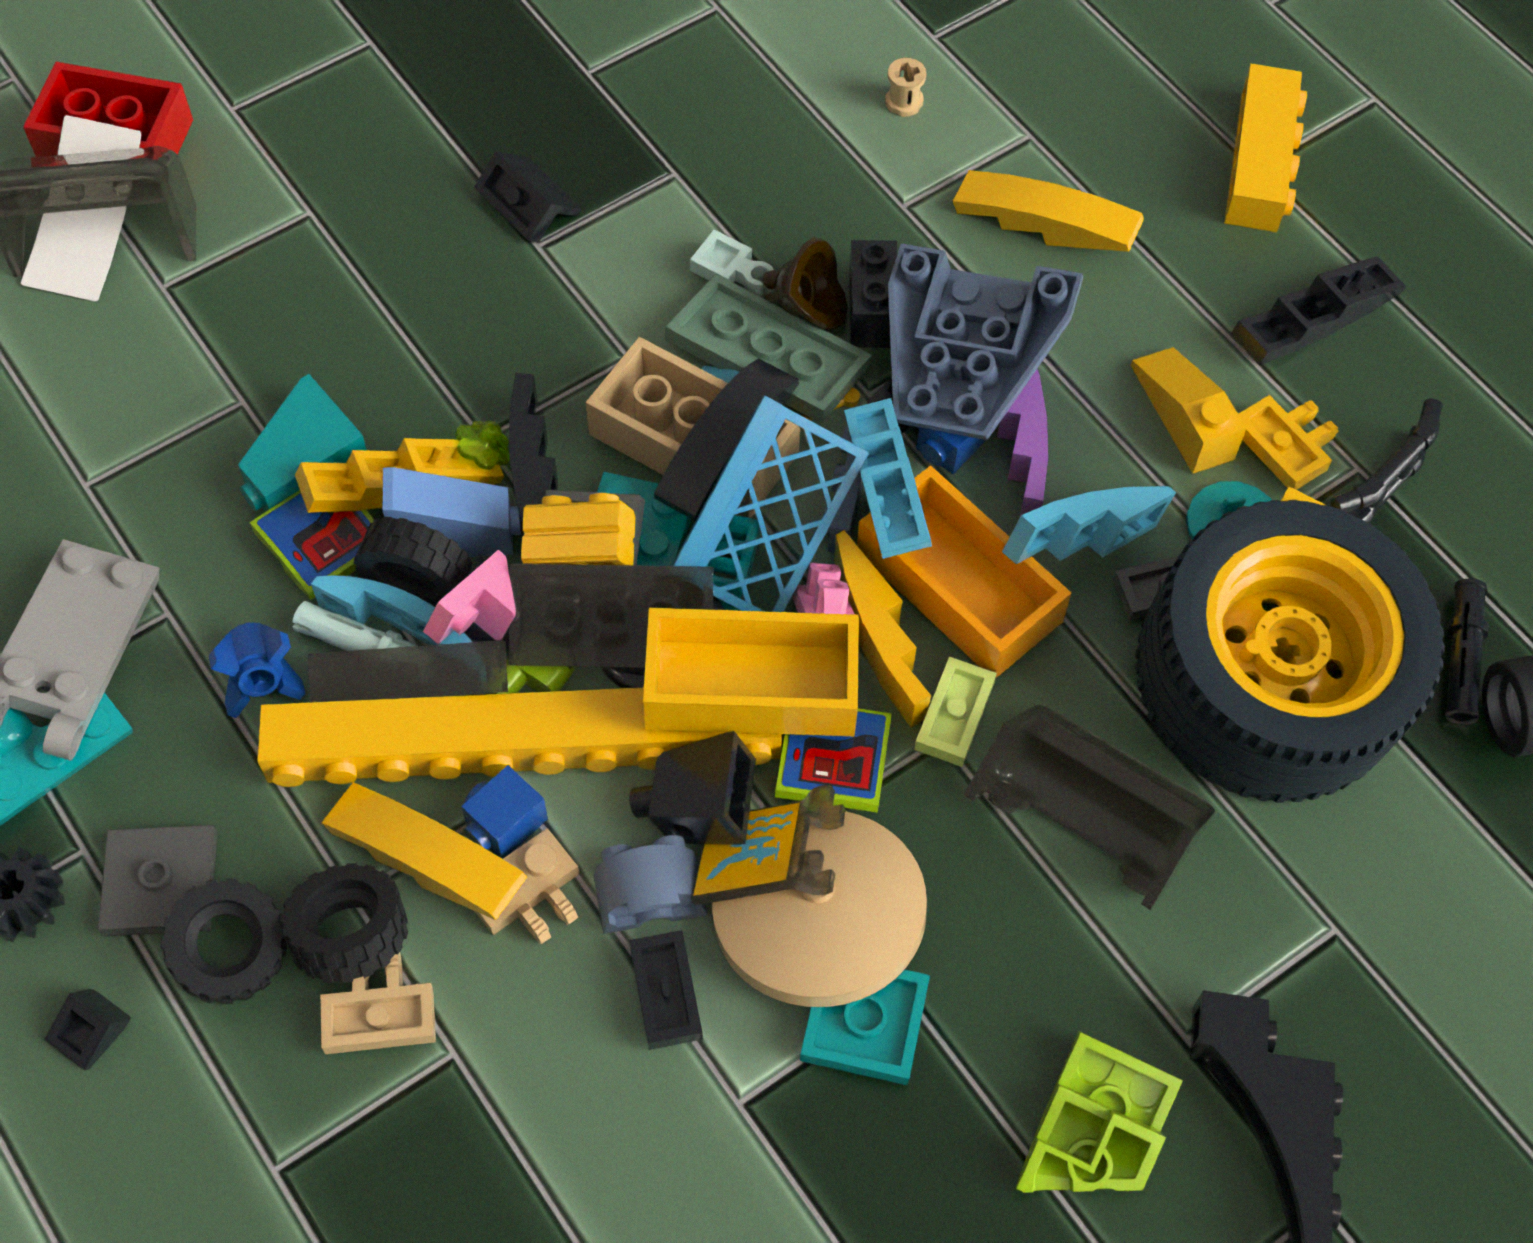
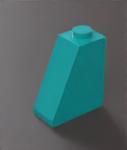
M310 374L305 375L299 380L238 464L245 484L239 487L240 491L254 511L262 508L266 512L300 490L295 473L301 462L346 463L352 450H367L363 435Z

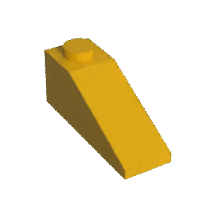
M1174 347L1132 360L1131 367L1192 474L1235 460L1247 428L1224 390Z

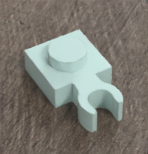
M716 230L711 232L690 259L691 272L709 281L717 274L733 283L736 281L742 284L746 290L758 296L763 294V283L754 278H763L765 272L774 269L766 262L751 261L752 248Z

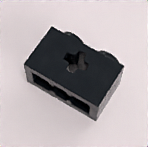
M851 240L849 327L850 344L856 347L891 348L888 283L897 257V241Z

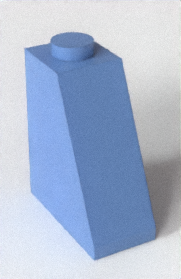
M395 467L383 468L382 511L384 517L404 518L415 523H422L433 530L436 529L443 533L444 536L458 543V546L467 552V557L492 556L497 550L501 551L504 555L513 554V536L522 535V527L517 506H511L508 487Z

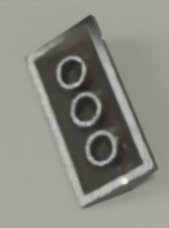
M510 564V581L516 613L509 626L508 665L645 667L649 608L713 610L714 567Z

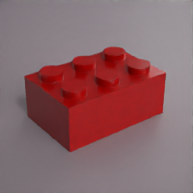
M55 62L23 129L38 163L51 166L56 164L63 121L66 115L140 131L141 140L133 180L164 186L193 122V117L182 83Z

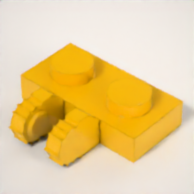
M1268 395L1238 414L1247 428L1242 440L1287 488L1290 486L1297 490L1328 470L1332 459L1321 447L1334 439L1335 435L1339 432L1338 427L1332 421H1328L1306 433L1302 427L1315 418L1319 412V407L1311 400L1287 413Z

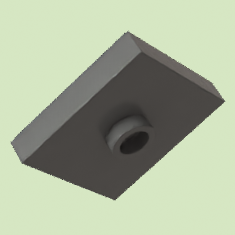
M201 825L107 830L98 930L101 935L117 936L164 933L163 924L165 918H169L173 911L171 907L177 900L183 899L187 895L186 891L194 886L198 888L205 885L206 881L214 880L218 834L215 826ZM211 920L205 923L200 931H211Z

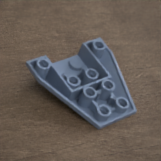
M900 244L888 283L893 408L897 423L988 440L1070 323L1082 285L1083 273L1036 266L1032 282L954 270L950 268L946 251Z

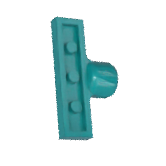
M105 693L83 735L78 751L71 761L43 753L44 738L49 725L36 726L24 711L9 707L0 727V826L133 733L132 727Z

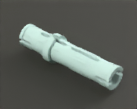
M304 601L301 603L293 617V623L295 624L292 627L294 631L373 661L375 667L381 670L388 671L393 669L410 675L424 683H430L440 666L438 652L411 644L403 640L400 633L392 630L386 633L378 631L340 614L325 610L311 602Z

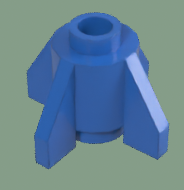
M249 622L241 624L232 629L209 654L211 669L229 675L225 697L228 716L237 718L249 703V696H265L276 688L278 693L301 700L305 695L302 679L283 658L291 648L288 634L261 623Z

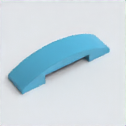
M335 575L316 576L311 583L319 607L365 624L369 617L374 615L437 648L444 674L484 694L482 688L489 681L487 668L470 638L465 633L459 635L453 631L440 644H437L423 632L435 609L431 604L402 589L364 578Z

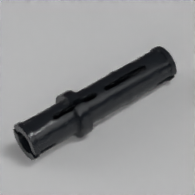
M1470 578L1459 580L1454 585V615L1448 621L1447 634L1452 638L1445 716L1446 720L1451 723L1462 725L1476 723L1479 719L1478 701L1482 642L1488 637L1489 624L1484 620L1487 585L1481 580Z

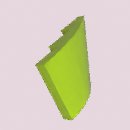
M1078 1031L1035 1133L1017 1181L1016 1189L1024 1193L1039 1190H1071L1073 1192L1094 1191L1096 1189H1114L1115 1191L1143 1190L1165 1142L1166 1137L1161 1133V1129L1183 1080Z

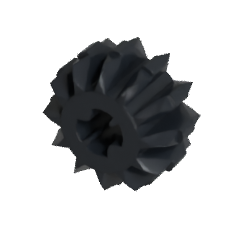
M21 847L17 849L11 859L5 853L0 852V935L4 940L11 941L12 943L21 929L28 937L35 938L37 931L35 925L40 921L46 924H54L55 917L49 909L65 905L63 901L64 896L58 890L63 885V879L59 872L51 869L52 864L46 856L38 853L32 857L27 849Z

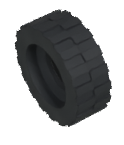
M392 517L377 518L370 523L354 558L355 569L364 579L402 589L434 607L469 576L472 561L468 559L467 552L461 549L458 543L444 536L440 531L433 530L419 522L415 523L408 521V519Z
M347 863L345 866L339 867L335 865L328 867L323 872H316L310 875L308 880L302 884L299 883L293 889V894L290 898L286 899L283 905L284 913H281L280 916L282 932L295 965L299 970L303 969L306 976L312 979H322L326 983H333V981L353 982V979L366 978L373 975V972L377 969L387 966L395 954H399L403 948L402 942L404 939H407L408 935L406 925L408 919L395 881L391 882L389 874L383 870L380 872L376 870L375 866L367 864L360 866L357 863ZM349 908H367L371 912V920L352 934L336 938L322 937L319 933V925L336 912Z
M228 878L227 881L217 882L216 879L206 881L205 885L198 888L194 886L186 891L187 895L174 903L171 907L173 911L169 918H165L163 929L165 930L164 938H161V949L164 953L163 960L175 981L191 996L195 995L208 1003H213V1001L221 1002L223 1005L234 1004L233 1001L239 999L248 1000L254 997L253 994L267 988L271 984L270 980L274 974L278 975L282 967L283 955L286 956L287 950L280 922L281 914L275 907L273 900L266 893L262 894L256 886L248 882L245 885L239 883L237 879ZM221 915H232L242 919L249 926L252 933V947L248 956L241 963L230 968H216L207 964L201 958L197 948V938L201 928L212 918Z

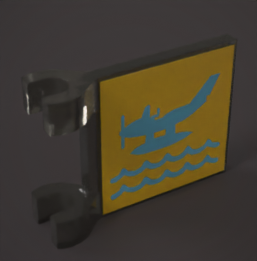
M832 785L817 786L809 792L806 798L798 802L750 810L746 844H702L691 894V900L694 905L789 889L811 895H826L833 892L836 874L833 869L822 871L824 862L822 851L809 850L805 852L810 825L828 830L837 829L844 825L846 809L843 804L833 806L835 790Z

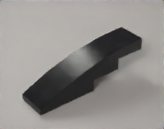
M1378 256L1318 274L1309 288L1278 297L1270 311L1239 320L1231 334L1259 365H1262L1321 340L1366 316L1401 294L1406 285Z
M515 373L509 412V458L516 505L519 510L524 536V507L526 505L542 504V498L546 496V490L557 491L558 477L555 458L545 457L548 445L545 416L535 415L538 404L535 377L533 374Z

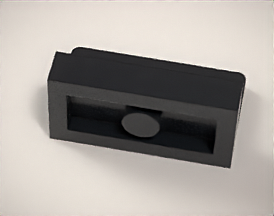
M495 151L474 186L528 241L540 242L557 213L577 216L582 209L531 159L524 156Z

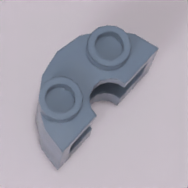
M677 835L664 836L654 841L653 845L633 849L625 844L613 845L601 852L602 863L596 867L593 876L603 934L639 928L644 922L658 918H667L672 922L708 915L706 902L698 903L700 895L693 896L699 866L693 850L686 848L683 837Z

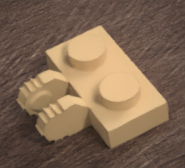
M546 828L503 858V860L522 870L527 878L499 917L494 920L475 911L492 935H495L519 918L539 944H543L551 938L547 924L537 915L533 907L546 899L559 919L567 925L579 918L572 904L559 889L579 875L578 865L549 829Z
M399 952L384 967L387 981L386 988L369 989L370 976L366 978L353 979L352 991L320 995L322 1050L325 1054H335L436 1042L434 990L431 983L403 986L402 959Z

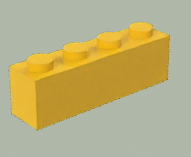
M1250 63L1241 93L1224 224L1277 232L1282 216L1291 215L1296 189H1290L1289 182L1295 181L1300 156L1293 155V149L1298 150L1304 126L1303 123L1297 122V117H1302L1307 99V91L1300 90L1302 72Z

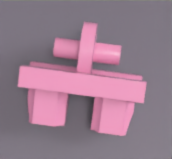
M824 563L809 564L806 585L798 584L792 596L798 613L854 614L848 601L849 587L847 583L840 581L841 570L838 565Z

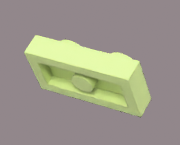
M949 657L919 731L914 750L963 767L993 689L997 673Z

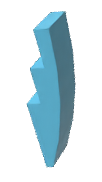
M891 398L844 410L852 443L869 452L860 469V475L882 558L931 547V538Z
M1169 486L1123 487L1092 491L1053 501L1021 515L1002 552L1015 564L1026 560L1044 549H1047L1061 561L1086 546L1091 547L1103 558L1154 529L1176 492Z

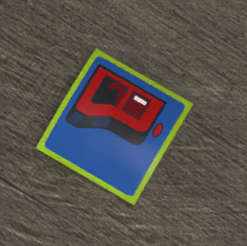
M299 490L249 523L259 540L280 561L288 577L312 600L315 598L311 583L316 576H348L356 571L354 558L370 523L374 519L367 510L308 513Z
M858 708L855 736L785 734L775 797L878 813L892 713Z

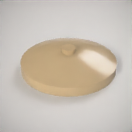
M808 809L804 811L791 888L712 901V915L716 937L726 960L733 970L744 981L761 993L785 1003L804 1007H832L848 1004L868 997L886 987L902 973L913 959L920 946L926 925V887L919 865L909 849L896 835L877 822L858 814L835 809Z

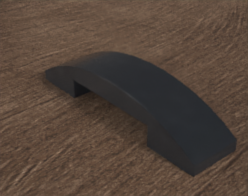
M759 358L741 370L715 397L695 423L654 492V499L696 521L761 397L765 395L783 406L798 387L799 379Z

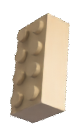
M638 337L586 401L589 435L664 475L670 462L695 423L728 383L655 344ZM786 419L776 436L781 457L799 452L800 427ZM772 445L762 463L775 460ZM794 460L783 463L785 471ZM778 465L757 471L752 480L757 501L764 500L780 480L781 475ZM748 490L739 507L752 503ZM752 509L735 515L751 518L755 511Z

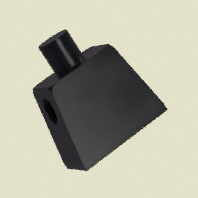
M735 731L719 734L663 752L656 761L653 785L632 788L629 796L631 811L636 818L650 817V820L664 836L677 835L683 837L685 844H746L756 758Z

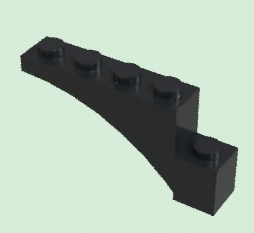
M1203 990L1192 1008L1190 1060L1202 1062L1236 1104L1258 1141L1277 1187L1286 1218L1289 1242L1332 1243V1228H1338L1341 1218L1340 1194L1333 1193V1172H1338L1342 1160L1341 1138L1334 1137V1116L1338 1117L1340 1115L1343 1103V1086L1341 1083L1335 1082V1063L1271 1054L1276 1045L1277 1022L1276 1020L1269 1019L1268 999Z

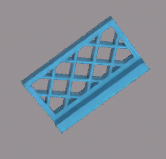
M765 395L762 396L669 569V574L686 583L689 582L741 611H764L751 603L746 585L775 577L780 596L771 612H784L869 452L782 406V404ZM785 419L803 428L809 446L808 450L781 457L776 436ZM812 434L829 443L815 447ZM772 445L775 460L762 463ZM838 447L854 456L845 475L825 481L817 455L818 452ZM811 455L819 483L791 491L783 463ZM778 465L786 493L757 501L752 484L757 471ZM840 483L831 499L827 487ZM821 489L827 507L822 518L801 525L793 497ZM748 490L752 503L739 507ZM788 499L796 527L768 535L760 507ZM754 509L762 537L734 545L728 527L730 521L735 514ZM816 527L807 544L804 530ZM725 533L729 547L715 551ZM798 533L803 549L800 559L797 563L778 568L770 541ZM764 543L772 570L744 578L736 551ZM731 553L738 581L717 586L701 577L710 559ZM793 571L783 587L780 574ZM741 587L745 600L727 590Z

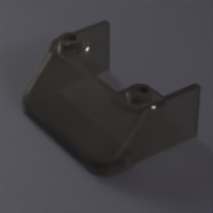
M161 146L14 158L1 162L0 249L13 277L23 276L26 223L24 215L145 204H167L186 260L195 261L196 202L182 161L174 151Z
M1035 705L1003 723L963 795L973 801L987 792L989 794L987 798L993 805L1009 813H1015L1016 809L1028 810L1033 807L1120 860L1118 868L1125 875L1122 881L1133 891L1145 896L1141 905L1149 910L1165 893L1215 813V809L1197 794L1062 714L1041 705Z

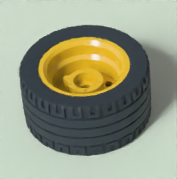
M1271 500L1268 502H1257L1250 507L1242 506L1234 512L1228 511L1223 514L1220 520H1213L1208 523L1205 529H1201L1194 539L1186 544L1154 598L1147 616L1141 625L1142 629L1138 635L1139 646L1135 654L1138 660L1135 670L1136 674L1139 675L1137 686L1142 694L1141 701L1148 710L1147 716L1156 728L1155 731L1165 740L1169 750L1173 751L1181 762L1190 766L1197 775L1199 774L1212 784L1215 783L1223 787L1228 792L1232 791L1247 798L1249 796L1255 797L1265 802L1273 800L1276 803H1283L1285 800L1302 802L1303 799H1318L1322 794L1332 795L1338 789H1345L1353 781L1359 780L1370 771L1412 727L1417 718L1427 708L1426 705L1432 700L1434 695L1433 689L1438 685L1440 680L1439 673L1443 669L1441 655L1444 653L1445 648L1442 641L1444 632L1440 625V611L1437 609L1436 600L1431 594L1420 570L1399 545L1370 523L1338 508L1308 501ZM1261 603L1276 604L1279 607L1267 612L1263 609ZM1341 670L1342 673L1340 679L1333 678L1328 674V672Z

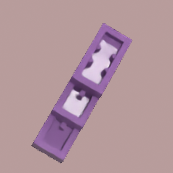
M1038 369L1000 421L997 435L998 438L1015 441L1008 480L1026 483L1020 517L1027 512L1042 507L1048 465L1047 414Z

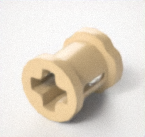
M900 58L892 62L888 68L887 76L891 87L886 93L885 104L890 112L901 117L915 115L923 106L924 99L920 89L925 83L927 74L926 68L918 60ZM903 70L904 75L903 77H900V73ZM908 97L911 98L910 104H907Z

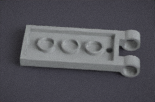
M63 539L0 655V727L9 707L52 719L44 738L43 753L71 761L78 751L83 735L159 581L160 567ZM40 687L48 692L40 693L36 689Z

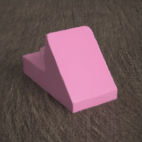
M497 550L437 603L423 632L437 644H440L453 631L461 635L474 622L492 638L501 641L516 613L506 556Z

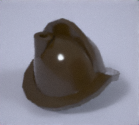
M813 237L805 242L796 256L786 262L781 269L767 271L763 275V282L766 288L775 289V292L764 295L765 300H777L780 307L789 314L808 320L823 329H837L846 319L848 306L845 293L837 279L835 252L824 239Z

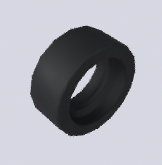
M1533 656L1497 661L1488 667L1483 679V710L1489 731L1495 743L1505 754L1512 757L1533 754Z

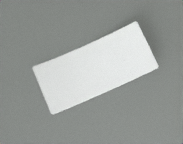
M68 115L64 117L49 194L34 247L21 280L23 286L94 302L99 300L126 212L141 140L140 131Z

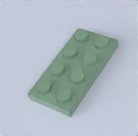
M717 274L665 327L664 340L718 369H733L740 372L759 358L798 378L799 385L785 404L820 423H823L867 371L872 356L810 322L789 314L783 308Z

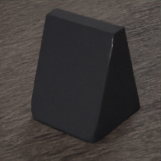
M93 989L69 993L44 1040L85 1071L93 1066L121 1034L131 1017Z

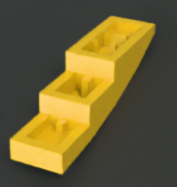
M968 170L953 199L957 214L997 217L1001 230L1040 232L1043 235L1045 244L1048 246L1129 252L1144 220L1141 212L1093 194L1055 183L1001 173Z
M403 438L397 451L352 450L346 463L301 462L295 473V478L308 513L382 508L383 468L386 467L401 468L491 485L501 483L504 478L489 440Z
M845 530L836 534L834 562L841 570L840 581L847 583L849 587L848 601L855 615H859V645L882 688L910 728L925 719L929 709L931 694L912 672L917 647L899 626L903 600Z
M354 782L321 822L332 835L367 849L376 861L412 876L421 888L494 920L499 917L527 878L522 870L459 833L389 797Z

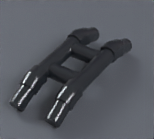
M1433 398L1426 399L1423 403L1417 425L1410 428L1408 439L1364 483L1354 486L1350 491L1332 497L1330 499L1331 507L1338 508L1369 523L1378 509L1394 492L1422 467L1427 449L1435 442L1440 428L1439 419L1443 408L1442 402Z

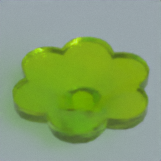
M475 421L471 426L460 425L457 428L455 437L459 441L457 446L458 453L466 459L474 460L480 468L490 470L496 464L503 466L510 460L509 450L507 449L509 440L501 433L502 429L496 422L486 421L484 423Z

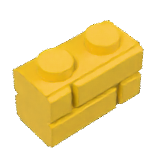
M595 493L589 495V502L572 503V499L565 496L551 495L543 497L542 504L526 505L524 507V536H522L521 560L524 565L535 572L632 569L634 564L633 538H635V514L630 507L619 500L617 495Z

